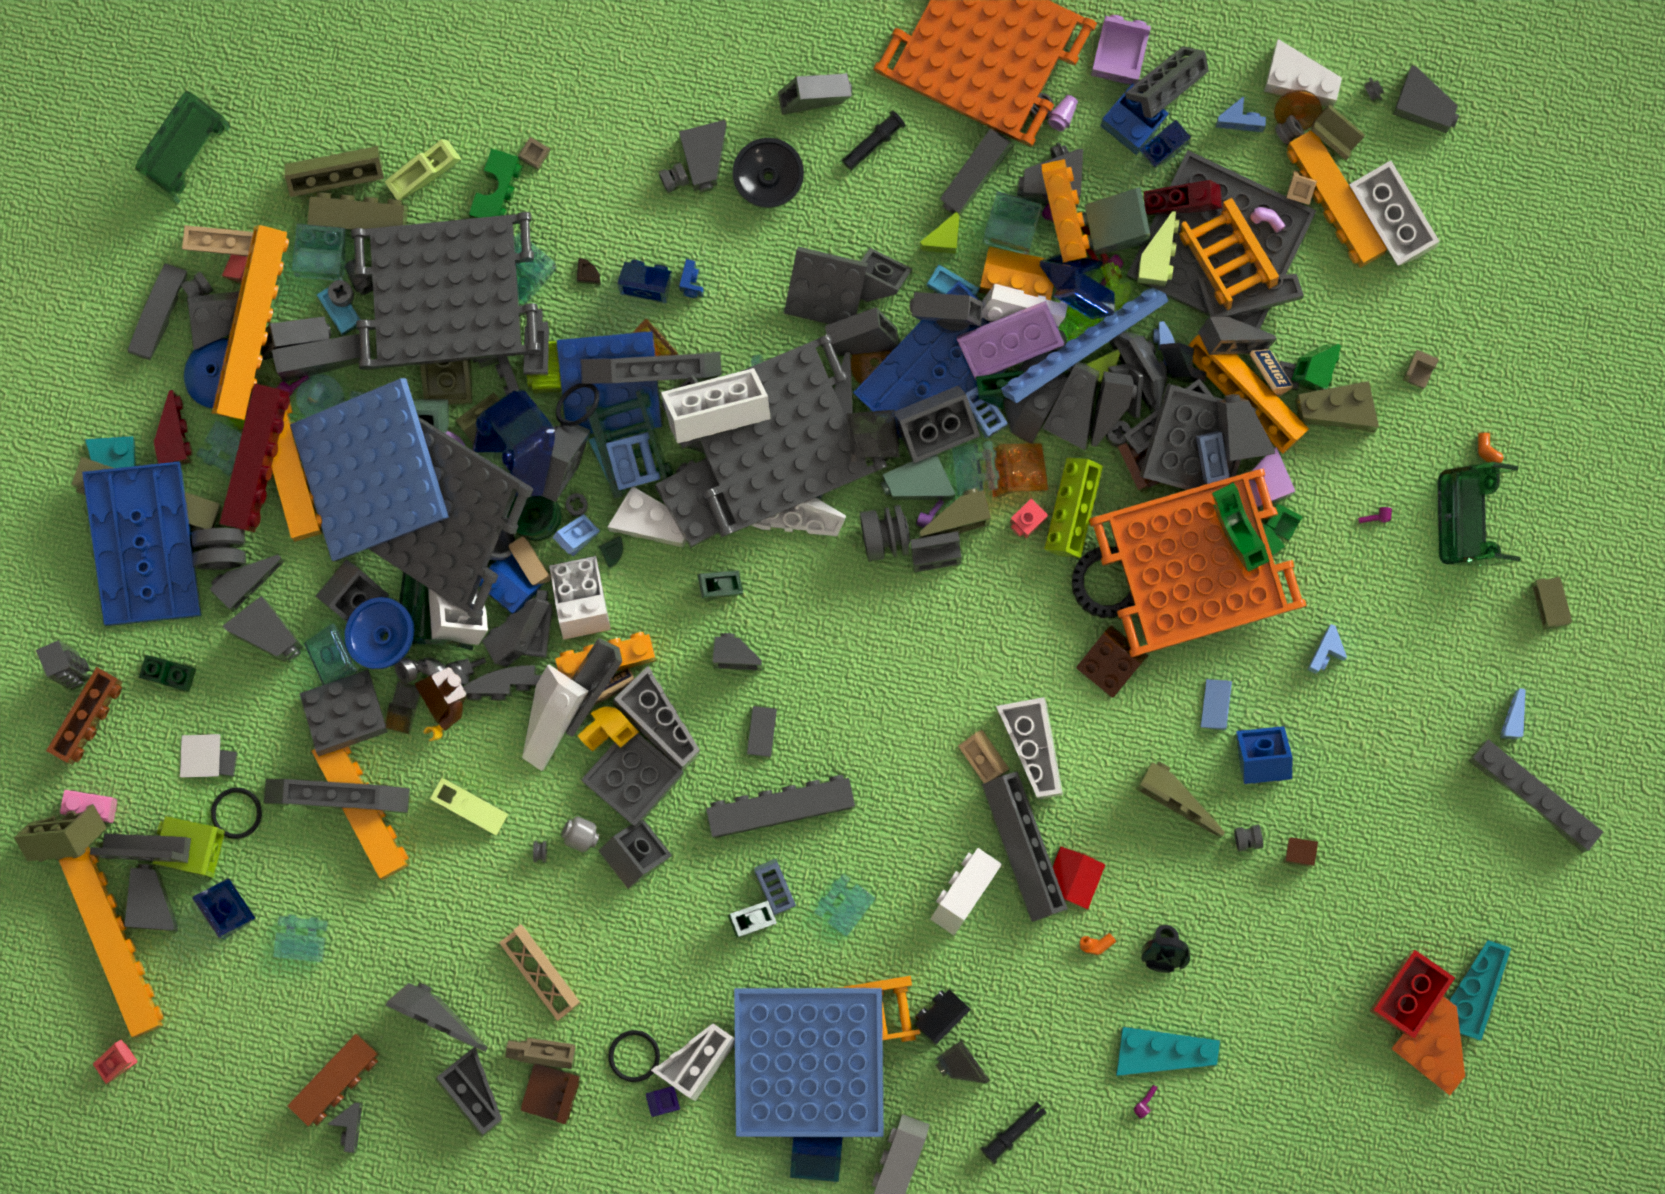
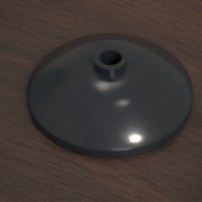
M760 138L750 142L738 153L733 165V181L738 193L750 204L761 208H776L791 201L799 192L804 179L803 163L798 152L785 141L776 138ZM771 174L773 178L768 181L765 180L764 176Z

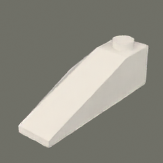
M547 665L535 688L522 756L523 759L541 771L546 767L588 693V690L551 665Z

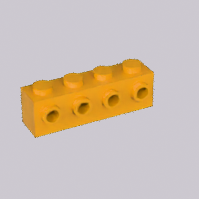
M1065 159L1041 164L1063 263L1087 257L1086 249H1089L1090 245L1087 234L1083 235L1081 227L1085 226L1082 212L1077 213L1076 204L1080 203L1077 189L1072 190L1070 183L1074 181L1072 168H1067Z
M644 632L630 635L628 640L621 641L620 638L607 641L620 648L622 663L617 671L656 661L649 634L644 635ZM593 645L583 647L584 651L574 653V650L560 653V657L555 658L558 671L572 679Z

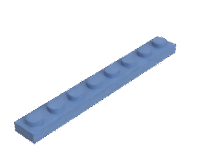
M1154 287L1143 291L1139 297L1125 303L1121 309L1107 315L1103 321L1086 329L1085 333L1076 339L1068 341L1064 347L1050 353L1046 359L1037 365L1031 366L1019 377L1010 380L1007 385L1001 388L1003 395L1018 403L1167 303L1166 293Z

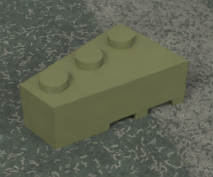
M1369 381L1299 394L1295 399L1299 419L1305 424L1343 427L1345 429L1366 430L1367 432L1374 433L1379 428Z
M94 804L86 806L83 812L77 814L74 810L68 811L66 813L67 817L56 820L55 816L27 824L14 837L26 860L42 862L47 859L60 860L65 857L78 858L86 852L85 849L107 828Z

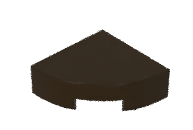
M579 258L577 283L601 285L600 275L596 267L588 260Z

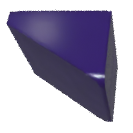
M671 1086L646 1093L651 1117L680 1110L675 1087Z

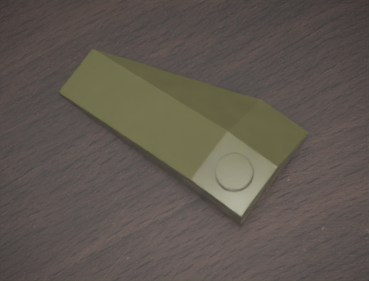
M1159 761L1157 764L1152 762L1136 790L1221 838L1225 831L1176 776L1169 772L1171 768Z

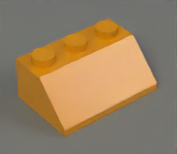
M989 246L979 293L987 294L994 284L1024 291V294L1035 297L1039 295L1045 296L1046 300L1051 301L1059 261Z

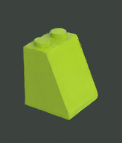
M165 816L164 821L159 823L157 835L191 838L188 863L153 861V864L214 878L225 831L218 827Z

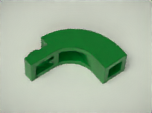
M1231 483L1213 492L1212 496L1215 502L1213 506L1219 522L1234 552L1246 570L1249 572L1269 562L1265 544L1253 529L1246 515L1236 485Z

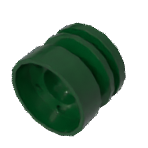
M516 492V495L508 512L507 518H509L510 513L518 496V492ZM532 492L531 497H528L517 522L518 529L516 532L530 541H542L550 538L557 532L561 524L562 512L560 505L557 501H552ZM533 511L540 515L538 520L531 515Z

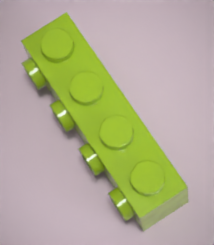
M1066 458L1044 550L1058 556L1081 558L1103 465L1084 458Z

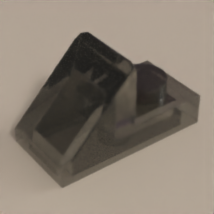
M398 681L392 703L389 702L387 729L405 734L410 733L420 699V693L415 685Z

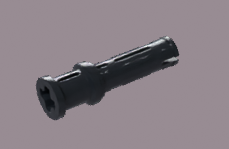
M893 110L889 112V117L881 124H876L874 131L841 159L850 171L883 142H889L891 136L900 128L904 129L906 127V124Z
M1037 1101L1003 1133L1001 1131L995 1134L996 1137L987 1146L980 1148L994 1165L1005 1151L1013 1149V1142L1043 1115L1047 1114L1044 1108L1034 1114L1041 1107Z

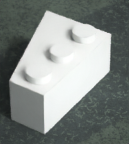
M994 284L982 300V317L992 323L1046 301L1058 327L1066 316L1068 302L1060 301L1058 303L1046 300L1045 296L1039 295L1035 297L1024 294V291Z
M635 487L630 489L608 525L609 532L622 533L678 547H684L686 543L667 507Z
M712 1024L651 1071L687 1097L696 1101L734 1047L735 1038L715 1024Z

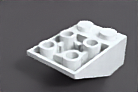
M596 556L550 565L554 598L563 640L611 630Z
M428 588L432 640L479 645L488 631L485 606L482 609L484 611L480 620L473 619L468 616L467 612ZM477 589V592H476V594H475V597H474V599H473L472 604L475 603V600H476L477 595H478V593H479L478 589Z

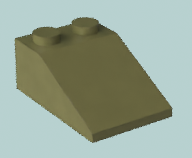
M471 360L420 365L424 399H448V404L473 402Z
M970 489L963 492V496L956 499L919 532V538L957 531L958 533H963L989 526L991 516L984 490L978 492L977 489Z

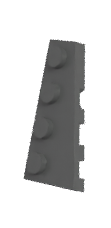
M1278 274V284L1270 289L1266 283L1262 284L1260 282L1232 296V307L1229 310H1226L1223 304L1220 305L1214 295L1216 291L1209 279L1198 277L1197 281L1209 318L1212 316L1234 318L1303 299L1304 294L1297 274ZM1252 275L1240 278L1221 276L1220 279L1227 289Z

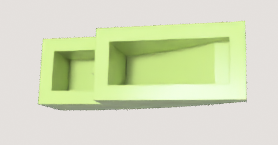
M441 139L425 153H419L384 182L397 200H402L436 179L459 162L461 158L448 140Z

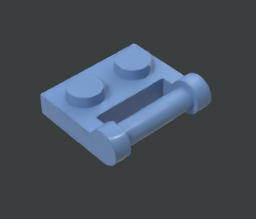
M648 432L606 443L618 490L661 479L660 473L656 471L648 442L650 439ZM639 443L647 474L640 476L632 444Z

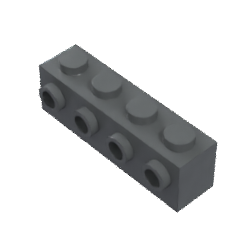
M55 641L36 650L46 676L66 688L76 689L85 684L84 681L89 679L87 672L90 671L86 659L81 658L79 652L61 641Z

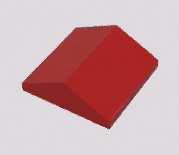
M1060 846L1052 867L1064 900L1088 910L1106 864Z

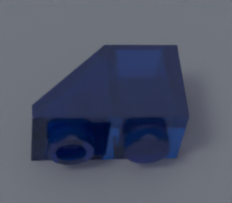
M1175 120L1140 149V152L1156 168L1172 159L1189 145L1191 136Z

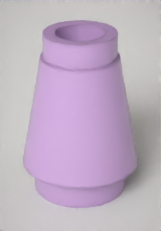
M1066 95L1049 114L1048 124L1057 131H1064L1065 128H1069L1076 105L1078 104L1077 99Z

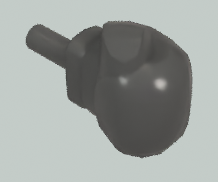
M483 657L470 663L469 659L466 658L448 663L445 667L452 668L453 672L459 675L461 685L464 686L469 683V675L474 674L472 668L486 663V660Z

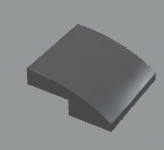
M958 531L910 540L914 573L962 564Z

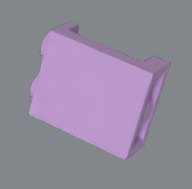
M1118 15L1105 16L1091 76L1129 85L1138 83L1151 26L1140 20L1126 21Z

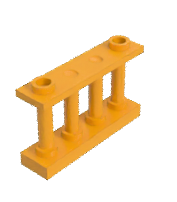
M1232 198L1223 202L1220 216L1192 230L1186 221L1181 223V233H1179L1182 243L1185 246L1188 245L1216 291L1214 292L1216 300L1220 305L1223 304L1226 310L1232 307V296L1260 282L1262 284L1266 283L1269 289L1278 284V273ZM1225 223L1231 225L1234 230L1232 235L1205 249H1202L1196 239ZM1236 243H1242L1246 250L1244 251L1245 254L1214 269L1208 257ZM1247 263H1254L1257 268L1256 274L1227 289L1225 288L1220 279L1221 276Z
M911 976L839 987L882 988V996L884 995V990L893 989V993H896L902 1032L888 1034L882 1001L883 1040L901 1037V1041L906 1042L916 1040L915 1035L920 1034V1029L912 1030L906 997L907 987L912 986Z

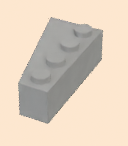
M647 666L614 698L613 705L665 757L683 771L699 756L700 749L684 723L680 720L675 708L669 702L650 667Z

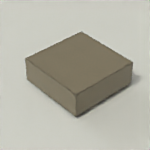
M530 137L518 157L523 162L539 170L551 149Z

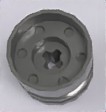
M900 505L894 506L895 517L892 518L889 508H884V519L879 520L876 510L860 512L868 562L883 560L885 548L888 547L893 558L897 557L896 546L901 547L903 556L909 555V529L907 519Z

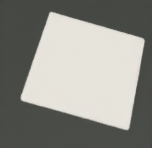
M220 734L182 735L180 777L219 776Z

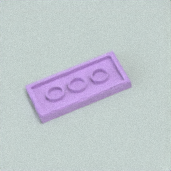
M1046 301L957 336V341L975 380L977 376L991 375L1064 345L1063 338Z

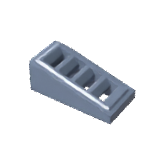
M777 859L754 868L774 915L796 906ZM773 869L776 870V872L770 875H767L765 877L762 876L763 873H766ZM779 878L780 880L770 886L766 885L767 882ZM783 887L784 891L772 896L770 895V892ZM787 896L788 900L777 905L774 904L773 901Z

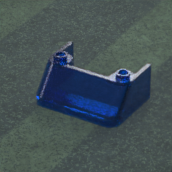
M513 390L481 412L480 416L477 417V430L472 450L474 452H503L502 461L510 471V474L533 488L531 496H543L555 442V430L550 421L524 390Z

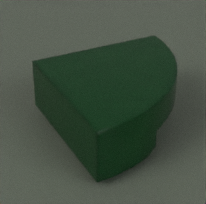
M621 536L599 546L609 569L614 567L622 556L623 542Z

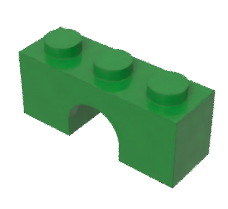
M491 148L484 172L487 177L497 180L499 185L497 190L490 195L476 192L469 212L470 219L507 215V209H505L507 200H512L515 187H512L515 178L519 179L522 171L519 157Z

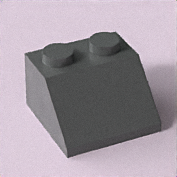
M346 559L315 597L347 622L352 612L360 604L373 598H388L389 594Z
M644 820L637 828L633 825L628 826L613 836L598 850L628 889L644 879L672 856Z

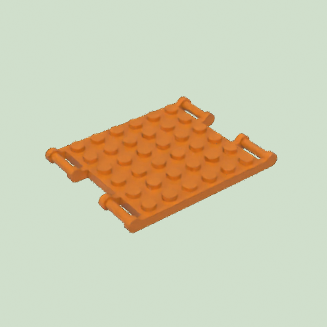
M930 0L912 35L899 28L894 29L891 34L893 37L880 62H876L873 70L892 81L1032 147L1036 141L1035 136L1048 111L1051 112L1054 107L1052 102L1039 98V93L1042 92L1059 59L1071 65H1076L1079 60L1078 55L1090 32L1094 31L1097 23L1050 0ZM1076 26H1082L1070 52L1064 51ZM900 42L906 43L907 45L894 69H889L887 66ZM1035 103L1039 110L1027 133L1023 134L1020 131Z
M1264 468L1089 519L1090 526L1094 528L1101 550L1102 565L1105 566L1118 561L1122 562L1135 606L1117 611L1119 619H1122L1131 648L1129 650L1131 658L1307 607L1305 599L1301 597L1295 578L1293 560L1279 564L1274 563L1261 522L1262 519L1278 515L1276 507L1273 508L1264 479L1266 476ZM1250 480H1255L1264 508L1263 511L1258 512L1250 487ZM1231 483H1234L1238 488L1246 515L1253 529L1265 544L1270 560L1249 572L1243 566L1229 543L1213 506L1215 502L1212 493ZM1103 523H1110L1118 553H1111ZM1277 572H1284L1293 600L1292 603L1287 604ZM1133 614H1138L1147 645L1141 647L1139 645L1131 619Z

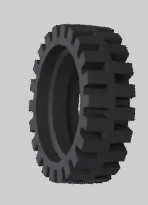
M1097 547L1082 556L1076 564L1072 575V592L1077 603L1081 605L1084 611L1089 612L1090 615L1104 619L1115 618L1118 616L1117 611L1135 606L1130 591L1127 597L1114 605H1101L1089 597L1084 587V575L1094 562L1100 561L1102 558L1100 547ZM1110 547L1112 554L1118 553L1117 547Z

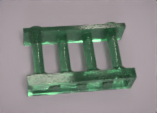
M643 388L636 391V399L606 408L597 406L594 413L589 417L614 499L624 496L626 492L625 489L618 490L606 446L608 442L648 430L652 443L649 445L652 454L655 453L659 466L656 468V471H659L660 477L662 476L663 480L673 475L670 462L665 461L649 407H652L650 396L648 393H644ZM593 403L588 404V405L585 407V408H586V412H588V411L590 410V408L592 407ZM641 408L644 418L643 422L610 431V429L606 430L603 422L606 420V417ZM640 448L633 449L636 459L642 457ZM647 471L640 472V476L647 474Z

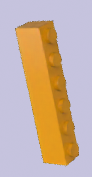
M1310 130L1291 141L1287 147V156L1291 163H1296L1300 169V176L1317 180L1312 197L1317 204L1320 203L1325 210L1323 214L1329 224L1333 223L1335 226L1338 240L1342 244H1346L1351 261L1354 264L1357 263L1362 268L1384 255L1388 249L1321 139Z
M1197 335L1188 345L1194 348L1193 363L1200 370L1206 372V376L1225 396L1238 394L1241 398L1249 400L1251 406L1256 409L1255 413L1271 443L1282 454L1309 430L1236 354L1209 355L1200 335Z
M290 403L284 414V428L282 433L279 434L277 442L278 452L273 458L271 467L290 536L296 542L322 534L321 515L316 512L313 501L314 497L311 494L290 426L292 423L289 414L293 413Z
M349 746L319 757L316 750H312L328 782L364 784L360 777L363 774L361 767L357 761L353 763L349 757V754L352 753ZM342 808L381 880L408 867L406 860L409 857L403 846L398 848L394 840L397 838L393 827L391 825L387 826L383 820L386 817L384 811Z

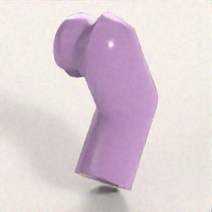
M1258 207L1250 215L1251 220L1255 224L1261 221L1268 222L1276 233L1286 227L1272 209Z

